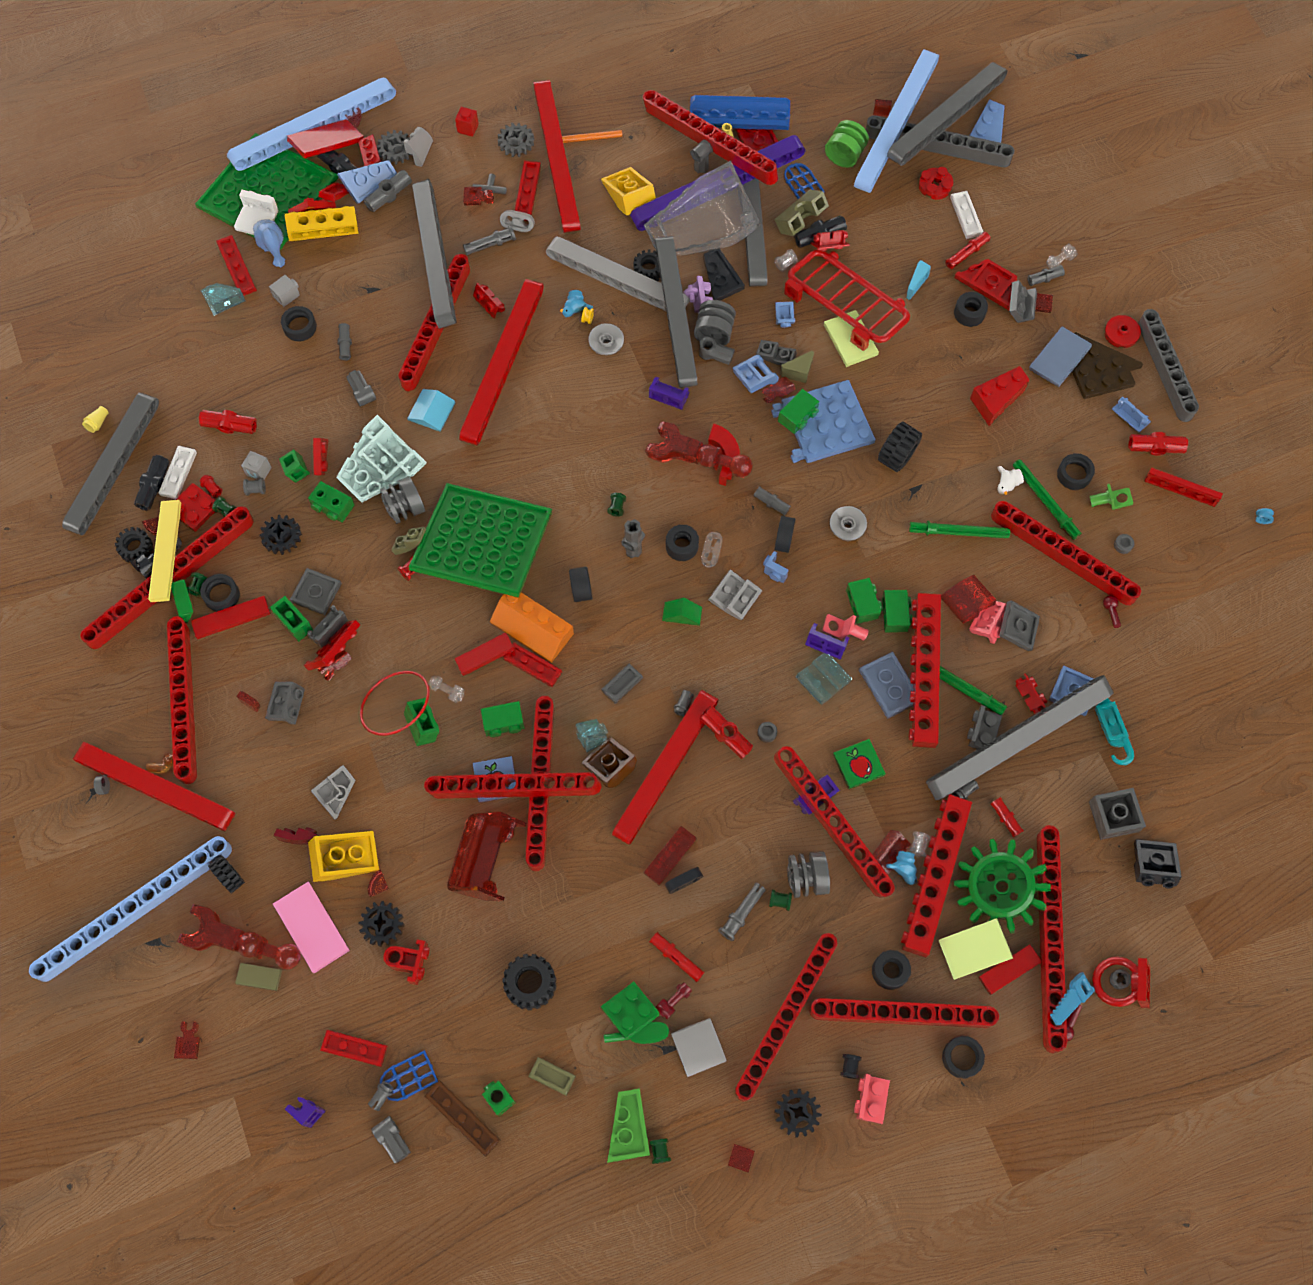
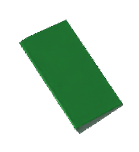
M179 580L172 583L171 590L179 617L185 623H188L193 614V608L185 580Z

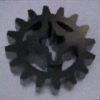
M278 515L277 519L271 517V522L265 521L266 527H261L263 533L259 534L263 546L266 547L267 551L272 550L275 555L278 551H280L281 555H284L285 550L290 553L291 547L297 548L295 543L301 542L299 536L302 535L299 530V524L296 523L294 518L289 519L288 515L284 519L280 515Z
M381 901L380 906L374 902L372 909L366 907L368 913H361L364 921H359L358 923L360 926H363L359 931L361 934H365L364 940L368 941L370 939L371 945L377 942L379 947H382L383 942L390 946L391 939L397 941L396 934L402 935L399 927H404L405 925L400 921L404 917L402 914H398L400 911L398 907L393 909L392 903L386 906L384 901ZM387 912L391 913L395 920L388 919ZM383 920L386 924H383L380 928L378 924H380ZM369 928L376 930V936L370 933Z
M798 1089L796 1094L789 1090V1097L783 1094L782 1099L784 1101H777L776 1103L780 1106V1109L774 1110V1113L779 1114L780 1117L775 1121L782 1122L780 1130L787 1128L786 1135L788 1136L791 1132H794L795 1138H798L801 1132L806 1137V1130L813 1133L815 1130L812 1126L820 1124L816 1118L821 1117L822 1114L816 1110L821 1106L818 1104L814 1105L813 1102L816 1100V1097L810 1099L808 1091L802 1095L801 1089ZM792 1099H800L799 1102L794 1105L787 1103ZM807 1103H808L809 1106L811 1107L812 1116H811V1114H809L808 1111H807V1108H806ZM800 1108L801 1114H803L804 1117L800 1116L796 1119L795 1113L792 1111ZM784 1111L789 1115V1124L784 1118ZM800 1122L808 1123V1125L803 1128H796L797 1124Z

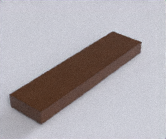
M440 1080L424 1096L485 1157L501 1141Z

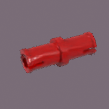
M1001 797L990 804L1000 817L999 821L1005 824L1013 838L1024 831L1014 818L1015 814L1013 811L1010 812Z

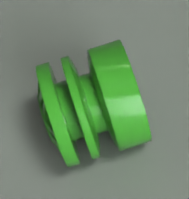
M851 120L841 121L825 145L827 157L838 166L853 167L869 142L868 133L859 123Z

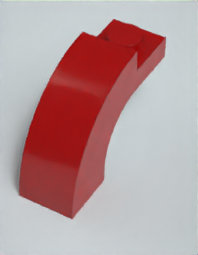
M713 423L708 438V448L718 451L724 459L719 476V484L726 486L727 481L732 479L733 472H738L740 450L734 436L727 429Z

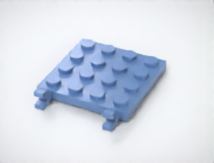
M849 380L808 392L819 400V412L814 418H810L807 421L804 429L798 430L795 433L801 449L792 450L791 460L795 463L805 459L807 463L875 443L876 439ZM795 396L782 399L781 403L773 404V410H771L773 417H778L779 412Z

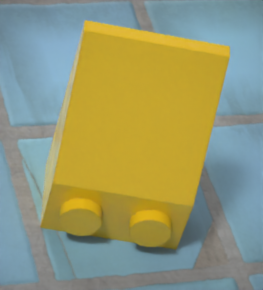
M632 167L601 179L619 210L626 216L630 215L635 208L656 199L653 184Z
M373 831L314 836L308 842L313 882L335 880L379 871Z

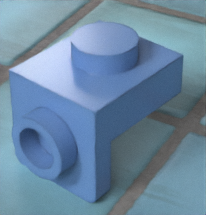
M776 302V325L781 324L783 328L791 327V324L795 323L794 303Z
M774 551L771 556L768 555L763 563L765 566L764 573L769 575L772 580L784 583L789 570L775 563L777 552Z

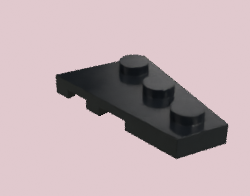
M719 247L704 253L703 259L709 283H711L713 300L721 301L745 289L744 283Z

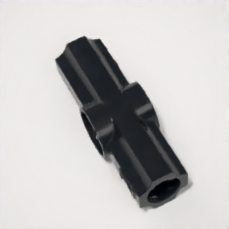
M333 150L317 155L336 174L357 169L343 153L338 154Z
M841 215L825 222L817 220L810 228L794 235L796 245L800 248L810 245L814 242V235L817 233L830 232L831 238L832 231L847 230L846 220Z
M161 455L152 457L147 472L143 473L140 477V489L134 501L135 507L145 511L151 510L155 497L159 493L164 481L163 477L169 465L168 459Z

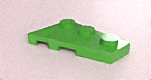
M640 1089L618 1092L607 1163L650 1156Z

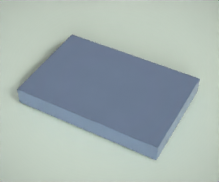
M1061 327L1029 366V370L1060 387L1090 350L1092 344L1066 328Z
M893 652L859 668V672L887 719L913 707V703L910 702V691H913V684H910V679Z

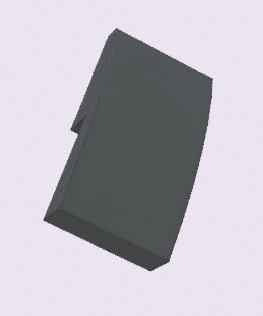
M761 340L756 355H760L763 360L782 365L795 359L797 351L792 348L779 347L778 342Z

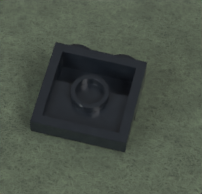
M1136 839L1134 842L1136 882H1142L1144 886L1161 884L1167 889L1177 886L1182 876L1176 843Z

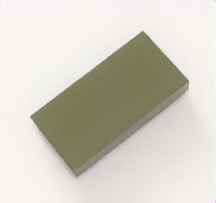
M240 963L235 984L277 991L282 970Z
M539 1057L528 1076L567 1096L576 1078L575 1075Z

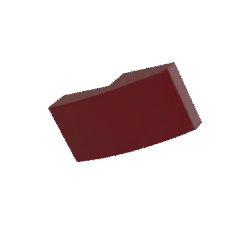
M306 827L305 830L298 828L297 832L288 828H284V830L277 828L273 836L285 843L308 845V842L318 835L316 830Z

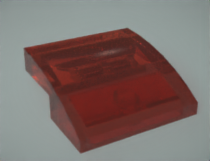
M975 575L960 581L941 595V599L962 623L977 618L979 612L996 604V599Z

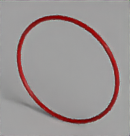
M414 671L395 672L379 680L368 691L361 704L360 720L363 727L372 734L386 736L396 734L411 726L422 715L427 706L430 695L428 682L421 674ZM399 674H413L420 677L426 685V700L421 711L410 723L398 730L387 733L375 732L366 726L363 720L364 704L370 693L380 683Z

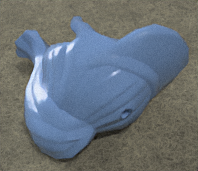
M270 219L258 221L253 226L257 246L261 247L264 251H269L274 256L273 265L282 267L285 265V259L280 254V245L284 238L281 229Z

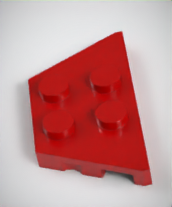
M989 259L970 266L966 271H958L955 274L954 278L1008 311L1010 310L1012 282L1017 281L1015 274Z

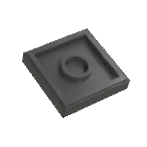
M306 568L290 601L325 615L342 583L340 580Z
M1012 600L1008 601L999 636L1026 651H1032L1040 616Z

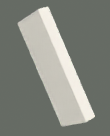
M968 191L951 194L950 199L965 238L978 237L982 234L983 229Z
M182 446L177 447L159 490L160 496L171 499L179 497L197 454L195 449Z

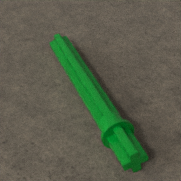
M1018 459L1014 462L1013 467L1016 470H1021L1023 479L1057 519L1060 528H1064L1073 540L1080 536L1082 533L1072 522L1073 518H1069L1023 461Z
M930 521L926 523L910 522L909 532L925 533L926 536L929 534L992 538L1010 537L1009 528L930 523Z
M924 666L921 667V668H923L924 670H926V671L929 672V669H928L927 667H924ZM940 666L941 680L984 705L985 708L987 707L995 713L1003 715L1007 708L1006 705L994 699L993 695L986 694Z

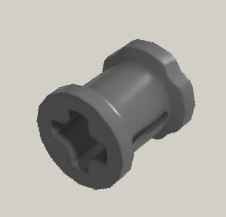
M264 478L253 481L244 479L243 489L245 495L249 496L251 493L265 494Z

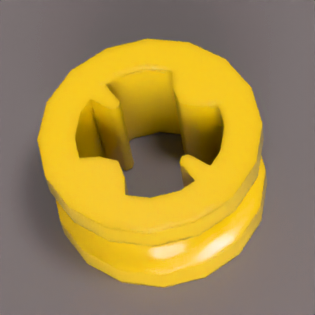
M584 307L581 318L582 323H592L594 316L593 308L589 310L588 307Z

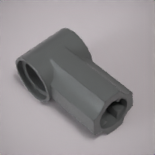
M702 140L690 151L694 159V170L698 173H706L709 170V155L713 152V148L706 140Z
M711 337L701 339L699 356L702 359H714L727 365L731 363L735 352L734 349L716 343Z
M356 370L350 372L346 378L353 390L358 405L361 407L376 400L371 386L366 383L361 372Z
M390 1116L371 1129L377 1141L384 1146L395 1164L411 1153L399 1134V1128Z

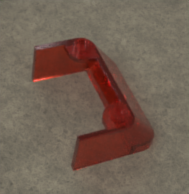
M503 812L470 815L466 821L447 882L448 890L485 901H504L505 897L496 894V883L490 879L501 843H506L513 838L515 827H526L527 823Z

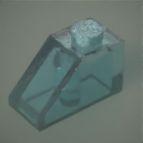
M215 283L200 290L213 316L245 302L240 288Z
M597 719L580 722L575 725L577 737L586 752L598 747L607 739L606 734L608 731L603 723L599 724Z

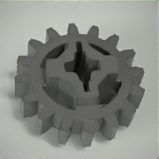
M511 123V127L505 125V130L500 129L501 134H498V146H500L501 151H505V155L511 153L512 157L515 154L520 157L521 153L527 154L526 150H532L534 134L531 128L527 129V125L521 126L518 123L515 126L514 123Z
M393 130L392 134L387 131V136L381 135L382 140H377L378 145L376 146L379 157H382L383 161L389 160L390 163L393 161L397 165L398 161L404 163L403 159L409 160V155H413L406 153L403 142L405 139L410 140L407 133L403 135L401 130L399 133Z

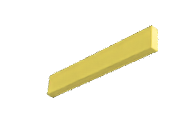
M180 500L161 501L148 597L150 602L170 601L182 504Z

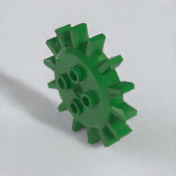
M990 839L989 847L991 854L985 857L975 846L971 848L973 856L978 860L974 867L966 862H959V868L970 873L969 880H954V887L959 889L968 888L970 895L959 899L957 902L959 907H965L970 903L976 905L977 909L970 916L972 923L977 922L981 915L985 914L990 917L989 921L996 918L1006 920L1007 929L1011 934L1015 933L1013 918L1019 915L1022 916L1025 923L1029 926L1034 924L1032 916L1026 911L1031 905L1039 910H1046L1047 905L1034 897L1036 891H1051V885L1035 883V876L1046 872L1047 867L1045 864L1038 865L1033 869L1028 866L1027 862L1034 855L1033 849L1027 850L1020 858L1014 855L1016 849L1015 840H1010L1008 850L1005 853L998 852L996 841ZM1014 874L1016 878L1009 880L1008 875ZM993 875L995 880L990 882L987 880V877ZM999 882H1006L1008 890L999 892L996 886ZM1016 894L1018 896L1017 900H1011L1010 895ZM991 895H995L997 897V900L995 902H991L989 900V897Z

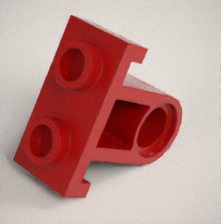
M418 939L416 944L419 946V950L391 946L385 950L383 955L384 962L391 969L413 973L412 977H407V981L414 985H418L419 980H422L424 977L425 968H422L424 959H428L430 951L426 941ZM395 953H399V961L396 963H392L391 956Z

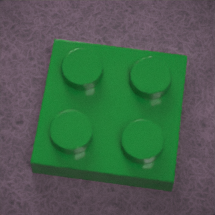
M634 981L601 1006L602 1011L626 1041L660 1016L659 1011Z

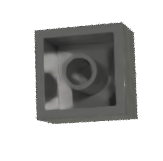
M1134 788L1095 795L1089 801L1100 840L1138 833L1146 827Z

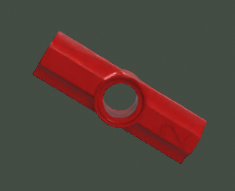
M203 410L199 414L200 426L216 428L226 434H232L234 431L253 434L257 429L256 418L241 416L230 410H223L222 413Z
M1155 432L1150 435L1131 434L1128 443L1130 451L1150 452L1154 456L1166 453H1186L1188 447V439L1186 437L1166 436L1163 432Z
M712 705L700 715L699 719L714 732L716 739L724 742L740 759L744 758L752 750L753 745L738 731L737 726L733 722H728ZM724 728L728 730L729 736L724 734Z

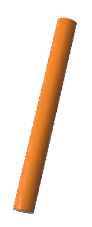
M622 130L562 136L563 143L617 138L622 137Z

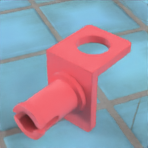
M828 614L822 629L823 632L839 639H843L850 634L863 641L869 632L868 629L854 624L856 620L855 615L844 621ZM830 621L837 623L838 629L836 631H832L829 628Z

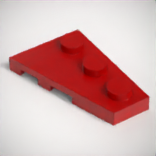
M356 620L346 622L329 639L331 643L320 648L316 652L318 656L313 661H307L303 666L308 671L330 666L335 661L334 657L336 654L345 649V643L357 634L356 630L360 624Z

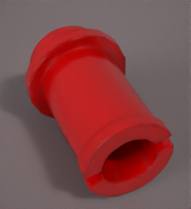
M204 475L200 479V486L206 488L213 498L219 497L223 490L213 481L214 478L212 476Z

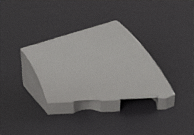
M417 127L414 133L410 134V140L405 139L403 143L406 153L413 154L415 165L422 167L433 139L422 127Z
M342 765L313 788L311 792L335 820L338 818L356 780Z

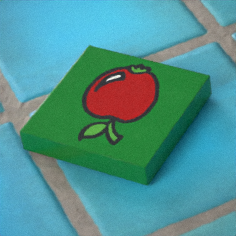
M870 739L833 753L849 790L883 777L886 774Z

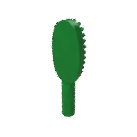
M650 1022L628 1040L638 1044L660 1042L668 1037L669 1028L661 1022ZM620 1032L604 1034L605 1043L625 1041Z

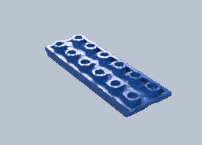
M694 95L690 101V112L717 128H722L723 124L729 123L732 128L789 130L790 100L777 97Z

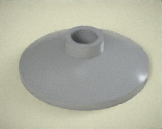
M600 324L593 328L589 334L590 347L601 355H612L618 352L624 343L622 331L612 324Z
M844 506L835 510L831 515L830 528L838 538L852 541L860 538L865 533L867 519L859 509L852 506ZM848 524L851 528H847L844 525Z

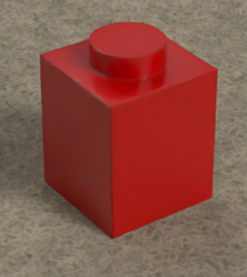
M460 107L455 118L457 133L471 137L474 136L479 125L477 110Z

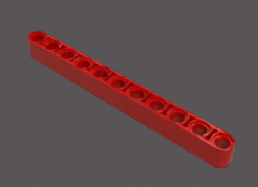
M550 80L533 82L563 233L581 230L551 82Z
M648 90L643 94L646 111L697 143H700L702 140L708 141L713 148V153L761 182L773 185L778 181L777 166L774 161L660 93Z
M529 279L524 281L462 426L459 436L460 441L476 446L479 445L541 299L544 289L543 283Z
M243 506L235 508L177 554L174 561L172 583L187 579L192 572L197 571L247 531L254 523L249 510ZM151 576L81 631L80 637L91 649L102 647L157 603L150 602L148 599Z
M1047 825L1037 834V866L1045 864L1047 867L1046 872H1050L1053 875V880L1047 879L1045 872L1038 875V883L1050 884L1051 891L1049 892L1054 896L1052 901L1046 897V892L1038 891V899L1047 905L1045 911L1039 910L1043 1045L1049 1053H1058L1067 1046V1019L1061 1025H1052L1050 1014H1053V1010H1056V1006H1059V1004H1052L1049 998L1050 995H1054L1058 1002H1061V998H1064V994H1066L1060 835L1056 827ZM1044 833H1049L1052 836V840H1047L1044 837ZM1045 852L1050 853L1053 860H1048L1045 857ZM1047 912H1051L1054 915L1055 921L1047 918ZM1048 932L1054 934L1055 942L1048 939ZM1048 953L1055 955V963L1049 960ZM1049 974L1056 976V984L1049 980ZM1052 1037L1058 1039V1048L1051 1044Z

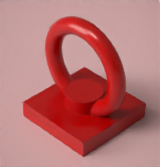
M1110 957L1098 964L1092 976V985L1096 995L1104 1003L1115 1007H1124L1137 1000L1141 1008H1150L1151 967L1147 958H1138V966L1124 957ZM1122 965L1132 972V993L1124 998H1113L1105 993L1101 986V976L1108 967Z

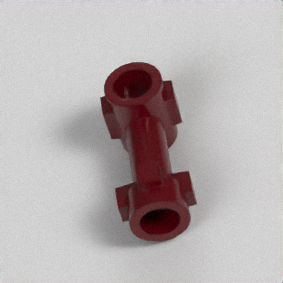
M686 983L678 984L676 986L678 991L668 1001L662 999L655 1008L662 1017L669 1019L676 1011L673 1007L683 997L687 999L690 996L692 990Z

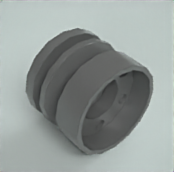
M719 300L703 302L700 305L698 320L696 321L695 338L700 342L704 337H711L716 343L723 346L727 345L730 342L736 315L734 308Z
M410 476L398 480L399 490L397 491L392 484H389L390 494H388L385 487L380 488L382 502L387 513L396 524L401 523L398 516L400 513L404 520L408 519L407 510H410L413 516L425 512L423 502Z
M824 851L810 852L809 862L805 861L802 853L798 855V863L794 854L788 856L787 876L794 898H800V888H802L804 897H808L809 887H812L815 895L830 893L829 869Z

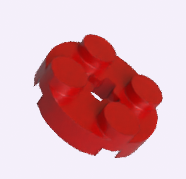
M929 168L921 174L919 189L923 195L931 196L930 199L940 200L949 195L954 181L947 168ZM933 182H938L939 185L936 186V184H932V183H933Z

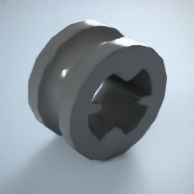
M1123 969L1116 970L1109 978L1110 984L1119 990L1128 987L1131 982L1129 973ZM1117 974H1119V977H1124L1122 981L1124 985L1121 982L1119 984L1116 982Z

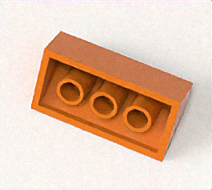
M522 592L519 598L504 594L500 598L490 620L492 625L506 632L509 636L550 663L554 661L574 635L571 624Z

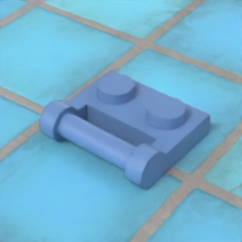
M755 355L733 367L734 374L750 393L768 384H775L779 379L777 374L772 373L766 366L760 355ZM754 366L759 367L765 376L762 377Z

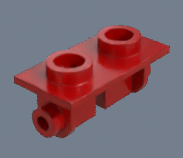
M373 134L358 141L364 166L381 162Z
M844 230L832 231V238H830V232L817 233L814 235V242L811 245L818 251H827L829 248L843 249V247L850 246L845 241L848 238V232Z
M476 283L473 297L495 319L497 312H504L505 305L497 297L494 298L495 294L487 285Z
M1025 673L1026 679H1017L1015 686L1022 697L1030 694L1031 697L1025 699V702L1030 711L1036 714L1041 711L1040 708H1046L1045 704L1048 701L1043 693L1039 694L1036 687H1038V684L1033 676L1029 678Z

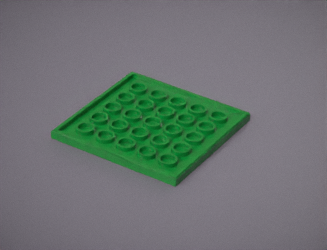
M254 133L249 140L259 136V134ZM287 149L242 171L236 170L230 162L195 205L198 209L234 227L243 208L239 196L241 190L253 191L257 194L273 197L279 210L274 222L281 229L284 237L280 245L281 250L289 240L285 221V214H288V209L304 202V199L314 198V201L321 200L319 191L335 183L338 180V175Z
M446 483L426 527L424 536L410 562L409 570L519 598L552 515V509Z

